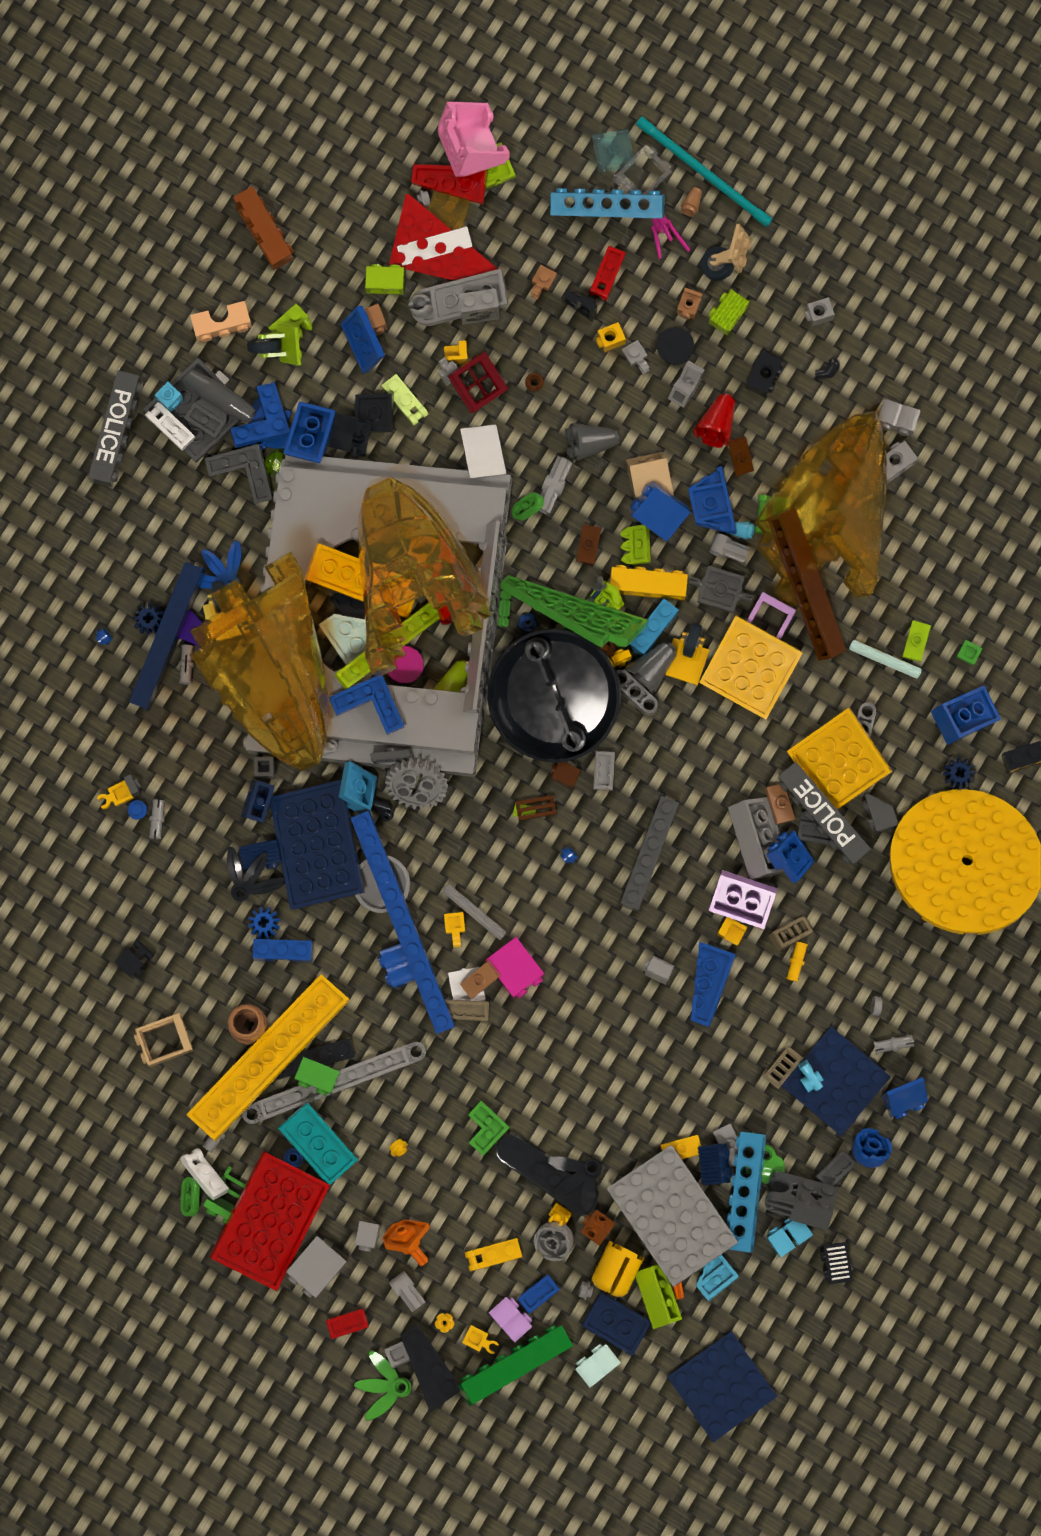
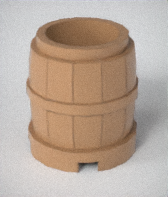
M251 1004L240 1005L231 1012L228 1019V1029L233 1038L239 1043L253 1045L268 1030V1020L263 1011L257 1006ZM247 1020L254 1022V1026L251 1027L252 1030L250 1031L243 1027Z

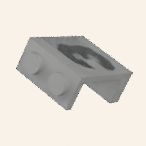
M496 288L459 294L462 325L499 319Z

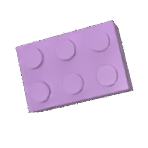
M722 870L709 911L764 929L777 888Z

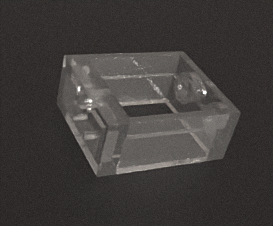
M645 145L613 177V180L625 193H630V190H639L624 173L643 154L663 174L641 194H649L650 190H655L671 174L670 164L665 160H661L653 147Z

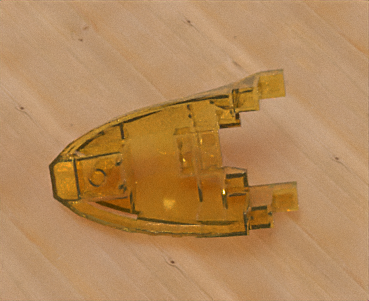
M875 411L852 416L834 427L806 451L800 462L792 467L788 478L782 480L780 483L781 488L778 492L772 494L755 522L763 532L755 548L781 577L774 593L783 603L790 607L799 605L767 517L782 510L796 508L818 572L826 563L838 561L841 556L851 567L843 583L856 598L870 596L878 583L880 546L887 495V457L881 422ZM828 459L833 468L823 478L818 469Z
M392 477L366 489L358 521V555L365 612V658L371 673L376 676H382L397 669L394 661L406 656L401 643L404 638L389 633L403 626L396 608L425 595L433 609L438 610L445 606L448 607L458 634L465 637L482 630L481 621L491 616L486 604L489 598L455 532L437 509L418 491ZM411 498H413L430 515V517L434 521L430 520V518L424 513V511Z
M289 552L265 566L274 585L251 600L238 579L227 583L212 593L221 611L190 630L200 647L192 652L190 656L211 689L217 690L222 698L220 701L224 706L227 705L233 713L232 716L246 729L245 731L280 761L303 771L319 764L323 756L328 730V689L302 570L292 552ZM270 713L272 717L264 722L262 717Z

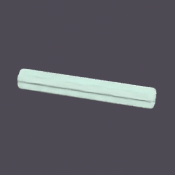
M853 640L849 647L851 651L911 677L919 678L921 674V668L856 640Z

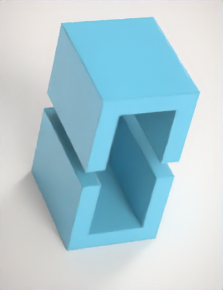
M788 1218L784 1221L786 1224L784 1227L779 1229L777 1226L768 1232L770 1236L766 1239L780 1258L795 1248L785 1230L788 1231L798 1246L813 1236L806 1224L795 1222Z

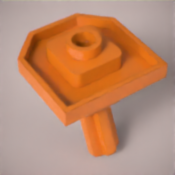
M404 1219L392 1224L382 1236L385 1248L387 1250L403 1252L405 1255L410 1254L420 1266H423L428 1262V1257L418 1246L421 1238L430 1228L429 1223Z

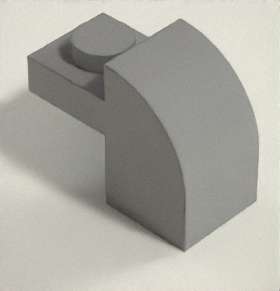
M688 360L680 378L674 384L668 399L684 408L701 382V377L705 370Z

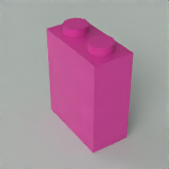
M517 937L485 960L486 962L490 960L501 975L498 978L513 999L515 997L520 999L528 993L527 988L531 985L536 987L543 981V971Z

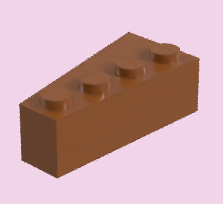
M251 186L234 196L233 199L238 213L272 269L276 270L293 260L292 253L294 251L289 242L285 243L280 227L275 226L270 211L267 212L261 196H258L254 187Z

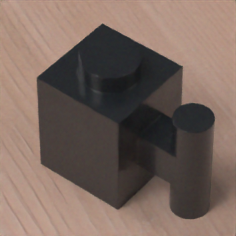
M139 939L133 943L138 949L135 953L127 948L114 961L132 980L135 977L138 979L145 972L144 968L146 965L141 959L145 956L150 961L155 956Z

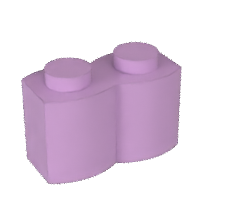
M505 1297L489 1314L515 1343L532 1327L530 1324L532 1320L525 1312L521 1314L517 1310L519 1305L512 1297L510 1299Z

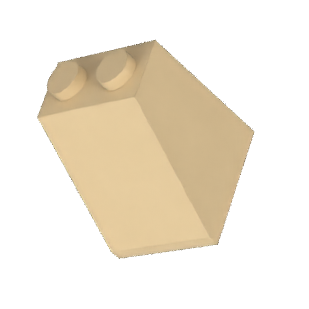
M663 452L625 460L634 500H638L642 495L643 488L647 484L650 485L652 481L674 496L667 458Z

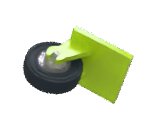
M277 324V332L258 334V339L247 342V349L250 353H259V356L262 358L279 356L280 362L297 366L301 365L302 353L299 347L300 333L298 327Z

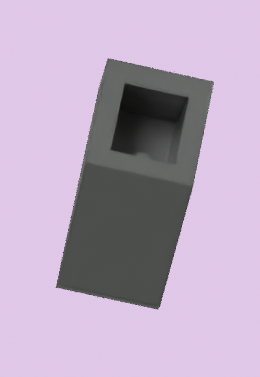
M866 794L863 797L862 806L864 812L868 811L870 819H867L870 830H874V833L877 834L897 828L898 821L893 806L870 794Z

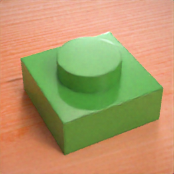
M965 640L956 658L974 666L983 648Z

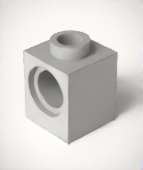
M829 297L807 304L806 311H804L807 322L810 321L811 326L832 321L835 316ZM814 310H821L823 315H815Z

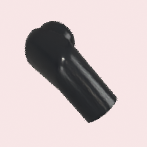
M831 358L825 369L815 370V378L825 379L834 377L840 368L838 360Z
M373 798L372 808L380 811L382 819L387 822L393 819L394 812L390 804Z

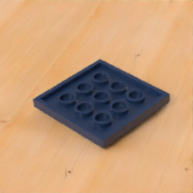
M830 1027L802 1060V1062L807 1060L813 1071L820 1073L823 1078L821 1082L823 1087L818 1091L813 1089L808 1092L800 1081L805 1075L798 1066L781 1087L841 1137L891 1076L834 1028Z
M732 1331L667 1376L712 1442H715L777 1397Z

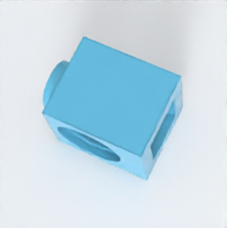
M169 382L155 394L157 402L161 403L170 413L183 401L181 393Z

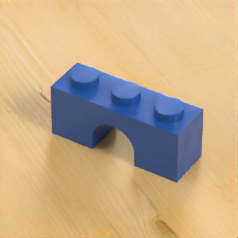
M253 939L254 961L288 960L312 963V941Z

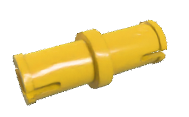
M796 941L793 956L789 960L791 964L786 979L798 982L801 967L805 963L803 960L808 944Z

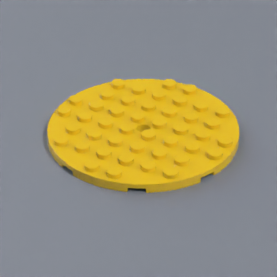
M967 789L948 790L933 794L918 802L904 815L893 835L890 847V870L897 891L910 909L913 908L922 916L923 920L942 930L957 934L977 933V935L1001 930L1016 922L1031 907L1040 891L1041 844L1036 832L1017 809L991 794ZM963 857L972 860V864H963Z

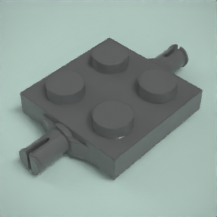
M708 566L702 580L691 576L689 584L700 587L697 603L729 613H734L736 604L740 599L751 603L753 597L751 594L742 592L745 576Z

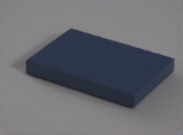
M601 1292L583 1322L582 1327L633 1356L650 1327L651 1321Z

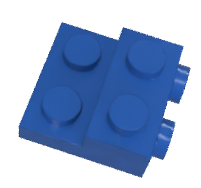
M794 830L789 833L782 832L776 837L777 841L767 847L769 852L766 855L775 869L782 868L793 884L800 880L815 861Z

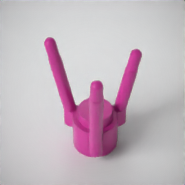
M665 214L663 218L652 219L653 226L651 229L654 234L659 259L662 258L658 231L660 234L665 233L669 241H672L670 229L686 251L690 252V248L673 227L670 219L667 220Z

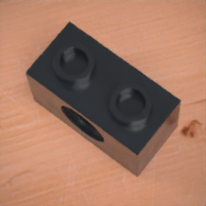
M762 350L748 378L745 389L766 398L768 392L772 393L776 385L773 382L775 377H780L784 368L781 366L782 359ZM766 371L770 373L771 376L769 378H763L761 376V373Z

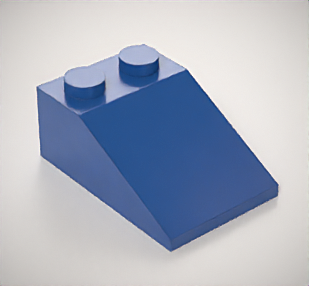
M299 401L284 455L320 464L331 438L336 411Z
M985 686L945 702L930 711L947 745L1001 720Z
M923 1077L890 1090L881 1096L890 1118L895 1116L896 1119L906 1116V1111L913 1109L916 1112L925 1108L924 1104L928 1102Z

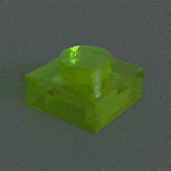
M274 452L266 458L265 466L267 467L268 474L273 475L280 472L282 453Z

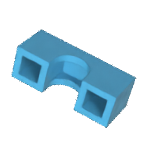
M663 599L647 619V627L628 647L640 657L649 652L661 633L677 617L679 610Z

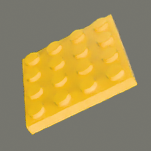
M736 615L699 683L758 716L767 719L803 652Z
M850 708L844 710L787 751L794 763H798L837 810L892 772Z

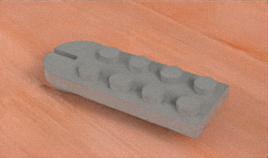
M498 269L424 288L410 299L408 306L411 309L409 310L419 324L433 326L462 318L459 294L495 288L499 308L509 306L503 271Z

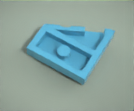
M720 1255L704 1267L696 1287L709 1302L737 1280L739 1276L725 1258Z

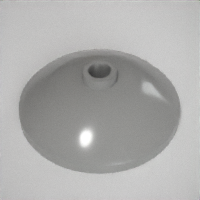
M388 856L406 900L410 891L409 873L399 860ZM366 859L360 864L365 893L355 896L366 909L377 913H386L388 911Z

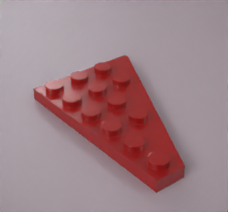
M405 195L389 266L399 265L404 267L405 270L451 281L498 270L472 247L465 249L456 247L451 253L426 260L417 256L413 259L412 264L402 266L406 257L404 253L398 252L397 246L417 241V247L424 250L428 247V241L425 238L452 231L411 195ZM442 242L437 243L435 251L443 254L446 251V245Z

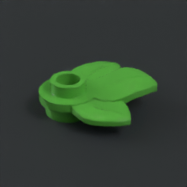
M765 1145V1151L769 1153V1158H764L761 1180L765 1185L769 1183L772 1173L775 1171L784 1172L785 1170L784 1161L776 1155L775 1150L769 1145ZM746 1166V1174H752L751 1168Z

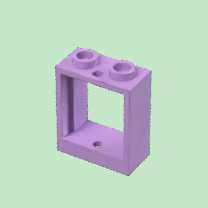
M762 592L747 621L752 623L763 601L788 614L776 636L781 640L797 610Z

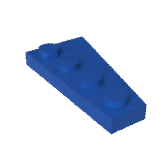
M699 942L691 1013L692 1022L710 1028L736 954Z

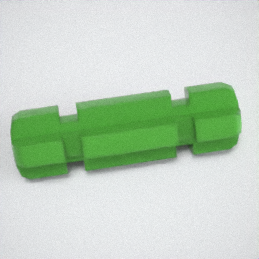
M501 590L500 598L502 600L499 601L498 612L500 618H498L497 625L499 627H508L509 619L507 618L510 617L511 601L509 599H511V595Z

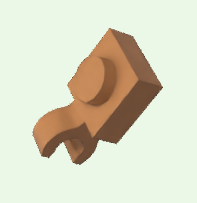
M540 265L532 279V283L535 286L531 291V297L538 300L543 289L549 291L557 277V273Z

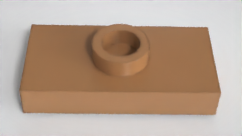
M779 784L766 787L765 791L775 824L794 821L795 817L787 791L784 792Z
M489 960L461 982L460 985L470 999H473L501 975Z

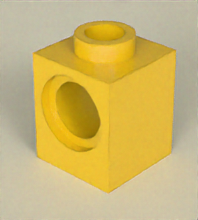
M619 322L598 330V337L595 338L598 347H602L604 353L625 345L626 342ZM612 335L615 337V339L613 341H607L605 339V336Z

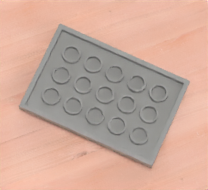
M672 1145L607 1188V1191L672 1287H675L738 1244V1241Z

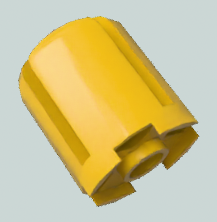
M609 1241L592 1276V1281L597 1288L615 1297H623L628 1293L644 1257L640 1255L638 1259V1255L616 1243L613 1247V1242Z

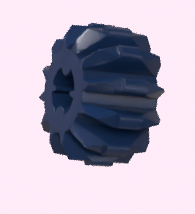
M151 603L148 604V609L141 605L143 611L136 610L135 613L138 616L133 617V621L137 622L134 627L136 629L140 628V634L146 631V635L150 636L151 631H153L156 635V629L159 628L164 612L159 611V606L153 608ZM151 616L153 620L147 623L146 620Z
M958 757L956 763L951 759L949 761L950 766L945 765L944 769L948 772H944L943 777H949L945 783L952 782L951 789H954L957 785L958 790H962V784L965 788H969L968 782H974V778L971 776L976 775V771H970L974 765L970 764L967 766L968 759L961 763V759ZM957 770L958 772H963L962 778L955 775Z

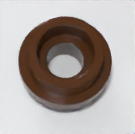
M531 373L525 379L526 388L532 392L541 390L544 385L543 377L538 373ZM536 380L538 384L534 386L531 384V381Z

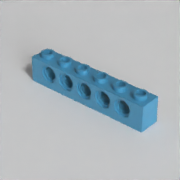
M556 188V191L551 192L550 215L663 218L665 212V194H660V191L650 190L649 194H641V190H630V193H623V190L614 189L612 193H604V189H593V192H586V189L577 188L574 189V192H567V188ZM568 197H572L575 200L573 207L567 205L566 199ZM587 197L593 200L594 204L592 207L585 205ZM605 198L611 199V208L604 206L603 200ZM624 198L630 200V208H624L622 206V200ZM642 199L649 201L648 209L641 207L640 202Z
M740 1132V1135H737L736 1147L739 1148L738 1155L734 1157L736 1174H733L731 1185L734 1186V1192L730 1194L729 1205L732 1206L731 1214H728L727 1225H730L729 1229L738 1241V1244L729 1250L754 1251L766 1134ZM747 1147H751L754 1150V1155L751 1158L745 1155ZM746 1166L752 1170V1174L748 1178L743 1175V1169ZM743 1186L749 1188V1195L747 1197L741 1195L740 1190ZM742 1205L747 1208V1214L744 1217L738 1213V1209ZM739 1225L745 1229L743 1236H739L736 1233V1228Z

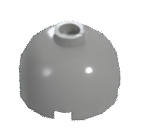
M552 1221L551 1223L543 1224L534 1235L533 1242L537 1251L540 1250L544 1254L543 1257L545 1259L561 1261L572 1250L574 1237L571 1229L563 1223L560 1226L559 1222Z

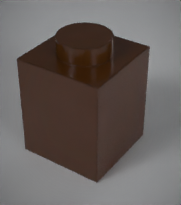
M559 762L558 765H553L550 774L553 775L552 781L573 790L581 770L565 762Z

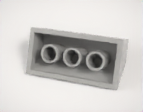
M768 798L744 800L728 807L749 878L751 880L763 879L783 873L784 870L782 868L775 869L766 855L769 852L767 847L776 842V837L780 834L778 825L775 824Z

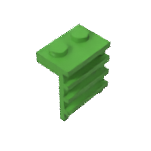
M228 1166L221 1178L223 1182L227 1178L244 1188L245 1184L229 1175L232 1167ZM230 1189L228 1190L229 1194L239 1199V1194ZM221 1197L213 1201L209 1198L203 1205L207 1208L205 1212L214 1217L217 1214L224 1218L222 1222L225 1224L235 1207Z

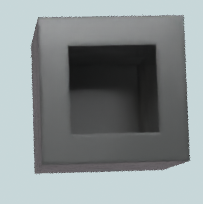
M254 757V777L256 780L275 779V760L273 757Z

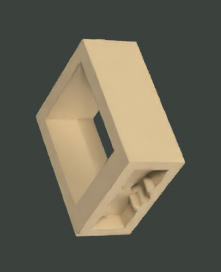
M180 1013L135 1029L137 1033L134 1035L137 1046L141 1045L143 1050L140 1053L144 1064L147 1063L149 1067L194 1051ZM175 1023L183 1049L152 1059L144 1033Z

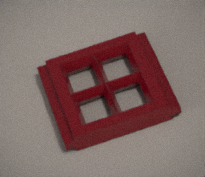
M485 351L479 353L447 375L471 414L508 390V387ZM480 362L486 375L478 380L471 368ZM467 370L475 381L468 387L465 386L460 378V375ZM488 377L496 388L489 394L486 393L481 385V382ZM476 385L484 395V398L478 402H475L469 392Z

